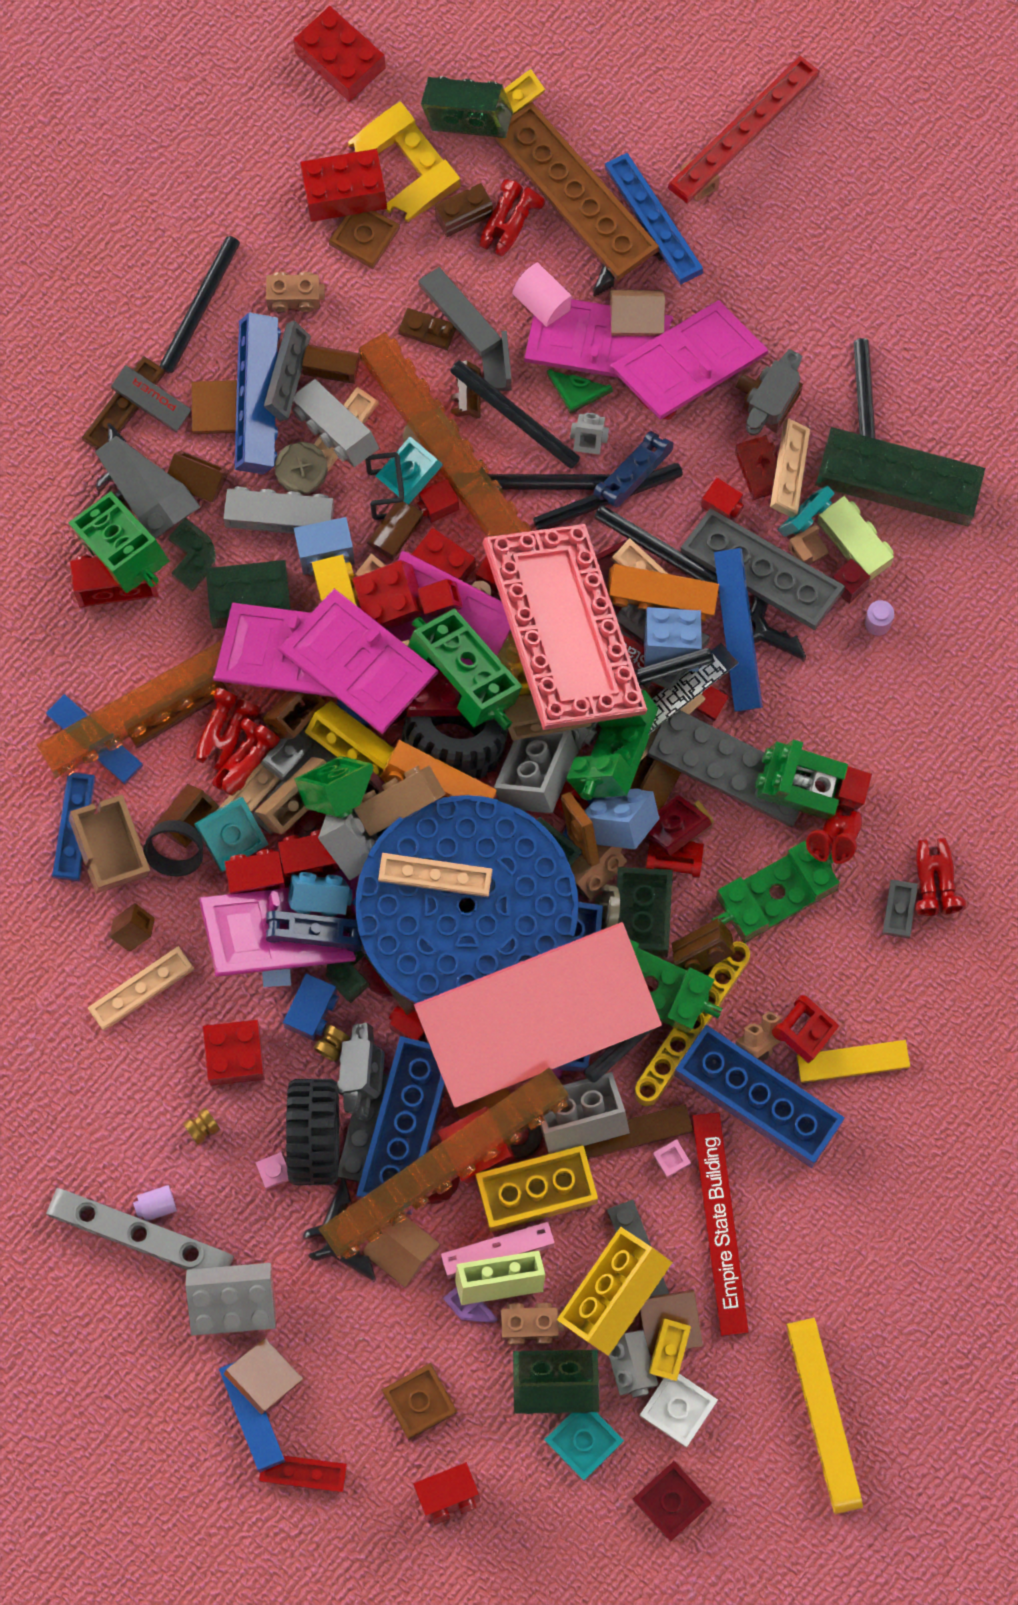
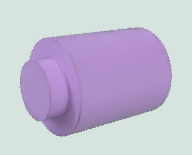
M878 600L869 606L865 618V627L868 632L880 636L890 630L894 618V609L891 604Z
M169 1185L137 1195L138 1201L133 1202L138 1218L143 1217L145 1221L177 1212Z

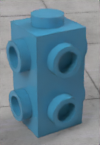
M301 872L300 875L291 874L287 901L291 909H294L297 913L309 914L310 911L321 912L325 916L333 917L337 916V914H346L347 905L350 906L352 902V889L349 888L345 879L340 876L327 875L324 878L316 877L312 873Z

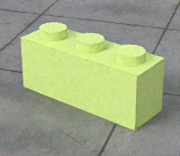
M844 496L828 507L823 513L819 514L817 523L848 561L852 558L871 576L870 580H872L892 565L894 553L887 542H881L877 537V531L872 523L869 521L865 522L860 516L861 512L858 506L853 501L849 502Z
M539 1251L457 1264L455 1283L461 1305L543 1292L545 1271Z

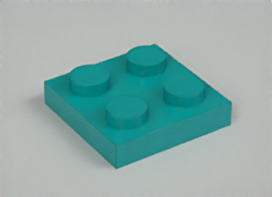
M409 437L396 452L399 454L404 488L403 501L408 505L443 466L438 459L412 437ZM394 457L390 458L377 473L376 477L399 497Z
M829 486L813 492L798 507V514L793 518L789 517L777 530L784 537L790 534L796 536L800 531L804 532L814 522L811 518L818 513H823L832 504L829 499L835 493Z
M243 797L237 798L194 824L217 867L222 872L226 870L224 861L230 860V857L239 854H245L248 857L268 845Z
M585 1400L544 1439L583 1481L624 1442L615 1430Z

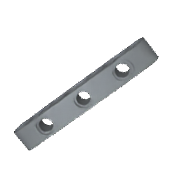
M56 1188L46 1215L186 1270L231 1266L234 1258L233 1255L60 1188ZM87 1209L95 1211V1217L90 1222H84L81 1219L82 1213ZM138 1229H145L147 1237L141 1242L134 1241V1232ZM192 1248L198 1250L199 1256L195 1261L188 1262L184 1259L187 1250Z

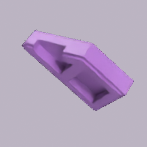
M457 1287L443 1297V1300L462 1321L489 1323L498 1321L497 1317L484 1302L461 1305Z

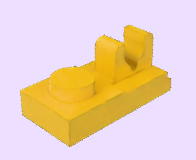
M529 69L492 97L490 102L501 118L506 121L544 94L546 89L532 69Z
M662 1319L649 1374L677 1381L691 1326Z

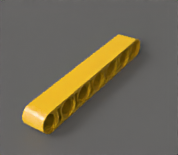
M733 942L734 950L744 954L745 959L743 961L735 962L731 957H728L722 962L717 963L708 975L715 979L717 974L724 973L730 978L727 984H719L714 980L709 991V996L714 999L715 1005L719 1007L748 965L750 950L745 943ZM702 1012L697 1018L700 1026L697 1029H692L689 1033L675 1027L672 1029L636 1084L635 1098L639 1104L651 1106L658 1101L674 1077L676 1067L705 1025L710 1023L713 1018L712 1015ZM675 1040H679L684 1043L685 1049L681 1052H675L671 1049L670 1044ZM659 1063H665L669 1066L670 1072L665 1075L658 1074L655 1066ZM643 1086H651L655 1090V1094L650 1098H646L641 1095L640 1089Z
M815 1318L786 1324L834 1514L837 1515L863 1508L862 1498Z

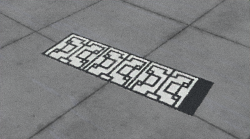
M722 643L711 650L714 657L713 663L699 667L698 672L686 671L671 690L663 688L651 698L659 709L648 735L738 664V661Z

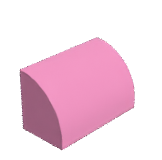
M538 262L528 268L514 286L512 294L546 327L570 311L572 295Z

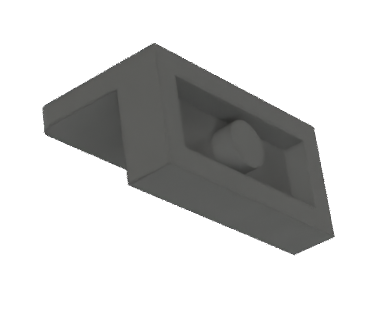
M501 331L502 344L482 356L484 380L498 391H511L512 382L507 331Z

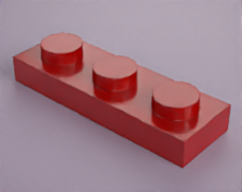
M283 1455L284 1463L262 1471L259 1475V1482L344 1493L347 1464Z

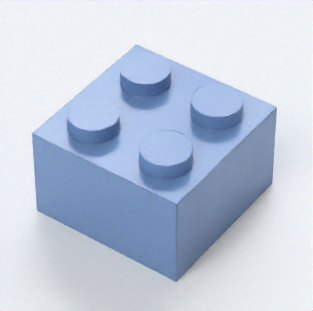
M346 517L294 528L303 575L309 574L314 576L312 562L342 554L345 563L355 564Z
M647 607L644 626V667L702 650L701 611ZM699 667L688 671L698 672Z
M630 789L627 796L596 798L585 811L593 822L596 844L603 846L636 849L659 820L653 791Z

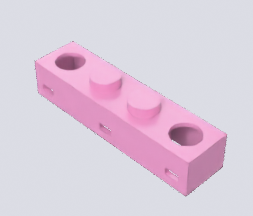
M545 1222L442 1253L441 1258L447 1279L456 1277L457 1264L533 1251L540 1252L553 1248L555 1243L549 1223Z

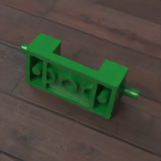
M112 492L106 494L68 522L83 546L92 556L96 555L126 593L139 586L144 580L150 587L155 586L153 582L157 585L159 579L154 573L170 562L157 540Z
M455 608L427 624L421 616L416 618L412 622L416 630L413 631L408 647L430 665L434 663L462 695L457 709L473 727L487 720L495 719L503 730L508 729L513 722L510 721L503 711L515 705L523 687ZM461 658L470 659L473 665L464 664Z
M641 690L647 707L645 715L597 722L601 730L591 756L574 757L566 779L582 799L591 800L592 798L628 795L650 737L648 733L659 709L645 690Z
M805 840L789 849L785 857L743 880L742 877H739L718 889L716 898L725 912L712 918V921L718 918L724 925L731 921L743 943H746L836 892L840 882L832 870L831 864L834 863L832 852H830L825 862L819 861L808 852ZM774 886H780L784 889L785 896L781 899H774L771 897L769 890Z
M630 940L644 978L652 977L657 982V989L650 992L660 1021L689 1033L702 1012L708 1013L717 1019L719 1018L723 1008L708 1002L709 991L715 979L692 968L686 971L638 948L639 943Z

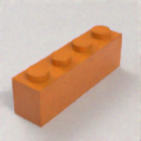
M614 564L609 569L607 591L612 605L627 607L628 604L636 605L638 610L645 612L647 607L701 611V622H705L706 619H710L715 614L719 584L619 564Z
M401 740L398 741L380 776L381 779L387 782L394 778L400 782L406 778L404 773L410 769L419 766L421 770L430 765L445 792V795L441 798L462 795L494 798L497 791Z

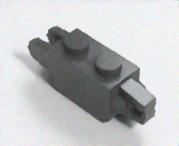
M788 349L779 361L775 360L771 367L766 366L759 379L762 383L758 389L753 388L747 398L749 403L748 413L750 414L747 417L745 428L749 435H758L766 422L770 425L779 423L799 389L800 375L798 369L803 357L799 353Z
M368 1023L353 1025L350 1041L342 1042L340 1077L338 1080V1093L343 1096L344 1111L351 1113L354 1118L361 1121L369 1115L370 1100L377 1099L382 1093L385 1052L374 1044L373 1026Z

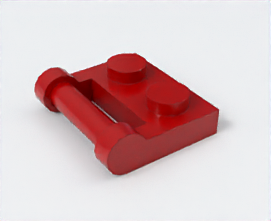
M650 841L646 871L654 872V869L692 874V877L700 878L704 844L690 841L669 856Z
M800 995L795 1000L793 1009L782 1023H778L773 1028L772 1035L775 1039L784 1041L809 1064L838 1029L839 1025L810 998ZM806 1013L810 1018L800 1031L795 1034L791 1028L800 1016Z

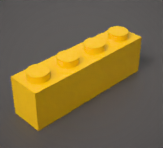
M332 701L315 712L305 730L306 734L337 757L344 756L372 763L373 771L379 777L394 750L392 746Z

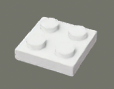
M679 1374L677 1381L663 1379L641 1412L640 1417L687 1448L718 1399Z

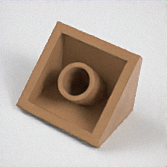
M610 290L611 336H659L664 333L665 295L663 291Z
M395 1211L377 1228L362 1253L365 1256H369L372 1262L406 1288L439 1248L440 1243L403 1213Z

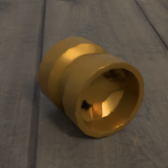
M328 1024L324 1030V1037L322 1040L317 1041L313 1049L336 1063L341 1055L342 1042L350 1041V1037Z
M206 1108L198 1112V1117L194 1119L189 1118L182 1123L198 1146L205 1141L208 1134L214 1135L221 1130Z

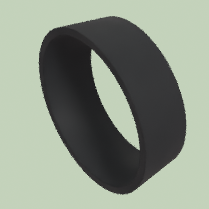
M168 820L157 824L151 830L144 844L143 852L147 863L157 872L174 877L186 876L195 872L202 863L203 840L200 833L190 824L178 820ZM165 832L179 833L194 841L199 851L196 855L186 860L168 859L156 851L152 844V838Z

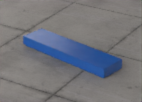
M65 694L46 712V715L124 785L143 766L134 755Z
M68 772L52 874L54 879L80 881L83 857L71 827L69 815L73 810L92 804L95 775Z
M233 1362L219 1368V1371L260 1473L284 1463L285 1459L267 1413L265 1412L261 1415L224 1375L226 1369L235 1363Z

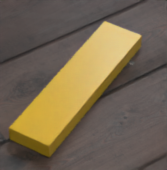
M906 1040L821 1051L809 1064L801 1056H796L800 1083L910 1068Z

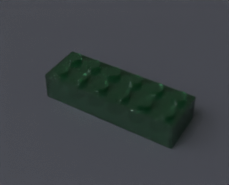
M831 427L826 439L815 486L821 488L829 486L832 491L969 527L975 514L986 468Z

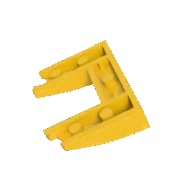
M399 101L348 141L349 147H355V152L377 148L379 154L395 143L421 177L387 203L385 211L391 214L395 207L407 213L405 221L409 222L461 187V180L446 159L443 160L416 126L413 116L402 102Z

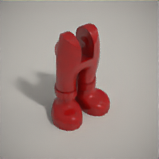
M504 179L500 185L503 197L499 198L494 211L487 220L479 243L480 247L487 250L495 236L500 238L495 249V254L503 257L516 241L525 219L530 214L529 210H540L546 203L544 198L532 189L525 187L523 191L519 183L509 179ZM521 195L520 201L514 208L508 222L504 223L509 211L513 207L514 201Z
M216 688L214 692L216 710L213 709L199 740L196 761L203 764L207 760L212 747L215 746L219 749L211 767L219 771L236 747L240 731L242 730L240 726L241 721L244 717H257L261 708L246 700H237V696L229 691ZM234 706L232 716L229 718L227 727L220 737L222 726L228 716L227 713Z
M246 717L243 718L240 724L242 730L246 733V741H242L238 750L226 760L212 781L215 788L231 796L245 786L246 780L251 773L261 764L267 753L281 740L261 724L258 726Z
M836 809L835 815L826 820L822 830H813L808 834L806 839L808 852L817 860L825 862L832 850V860L835 864L849 861L856 853V838L862 828L860 812L852 811L850 816H844L843 809Z
M937 838L938 855L930 856L927 839L918 840L916 865L921 886L920 894L923 896L922 900L915 904L918 915L935 916L939 913V904L935 895L937 893L934 880L935 871L938 874L942 914H953L967 908L966 900L954 894L956 891L954 865L946 838Z

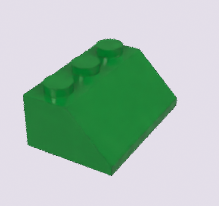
M339 756L294 778L305 808L337 818H343L353 812V808L360 806L374 768L372 763Z

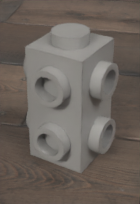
M644 1332L624 1333L610 1353L609 1358L620 1396L631 1394L632 1398H638L649 1394L648 1389L657 1386L658 1382L656 1375L649 1374L651 1357Z

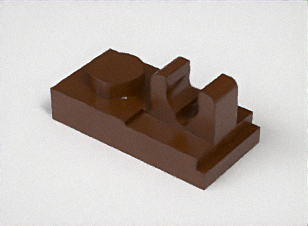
M407 307L398 332L399 335L448 351L456 328L451 322Z
M467 360L462 361L474 372H476L479 376H481V368L475 366ZM456 377L459 393L452 394L451 400L456 403L459 402V406L451 409V413L457 417L470 415L475 419L481 418V397Z

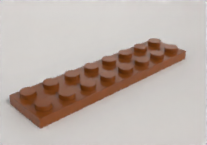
M532 102L491 131V136L618 281L659 252V245Z

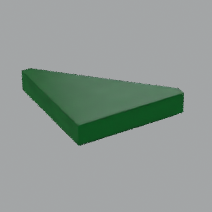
M552 369L547 370L549 379L570 414L613 392L611 385L606 386L579 376L562 374Z

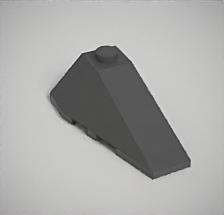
M115 436L95 451L138 520L155 539L165 534L201 507L183 483L170 476L158 465L152 463L118 436Z

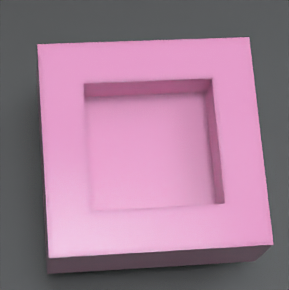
M677 1139L653 1153L666 1178L691 1165Z
M281 1152L255 1162L266 1190L289 1181L287 1165Z

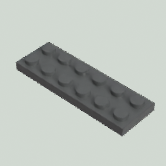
M711 508L681 546V553L715 573L714 552L741 548L747 591L813 630L818 628L845 591L843 584Z
M681 710L660 725L646 754L647 756L789 827L794 825L800 811L757 798L759 789L755 788L756 780L759 773H763L765 764L762 763L763 751Z

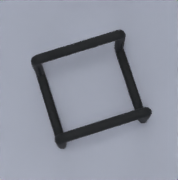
M396 452L373 454L365 459L367 474L376 475L381 469L372 470L371 460L395 457L399 497L371 501V514L374 520L384 519L387 513L377 514L376 505L400 503L404 500L400 456Z

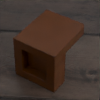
M134 903L113 919L109 937L127 951H132L151 937L155 918Z

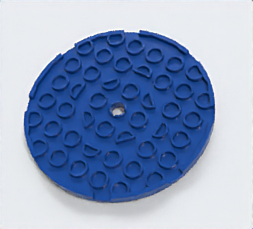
M472 795L440 798L403 819L399 817L378 838L371 848L359 876L356 892V920L364 950L374 968L397 993L416 1004L572 942L578 920V893L574 874L563 849L553 835L534 817L519 808L500 802L497 799ZM382 853L491 868L492 876L489 897L378 882ZM465 898L471 899L475 903L473 912H461L459 908L460 901Z

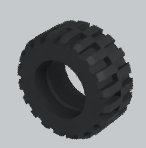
M462 713L461 716L407 717L406 714L402 741L473 778L476 777L478 780L486 776L487 772H492L497 767V763L501 760L508 729L503 730L495 719L487 720L473 727ZM447 723L457 724L467 728L475 736L468 739L451 738L442 734L435 726Z
M294 1079L288 1084L286 1105L288 1180L293 1185H333L338 1181L340 1121L337 1082L332 1079Z

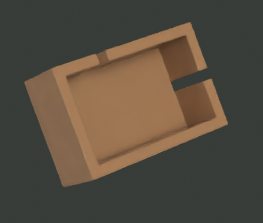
M123 794L99 802L97 814H94L96 810L95 804L70 812L69 821L86 866L90 865L88 874L96 894L148 876L150 869Z

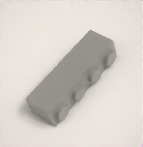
M316 379L295 393L293 400L295 408L292 409L295 416L301 422L305 420L308 428L314 435L319 433L323 443L329 449L333 447L336 455L342 462L347 460L353 467H356L380 449L372 432Z
M235 487L234 489H227L224 524L225 528L295 534L294 528L333 520L334 502L333 498H329V496L324 494H314L312 497L303 496L301 493L294 491L287 492V494H279L270 489H262L260 492L250 491L245 487Z

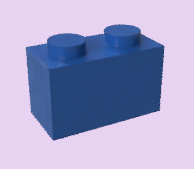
M305 974L283 1021L284 1028L312 1041H315L317 1035L322 1036L328 1023L325 1017L329 1010L334 1011L339 1000V996L336 995V986Z

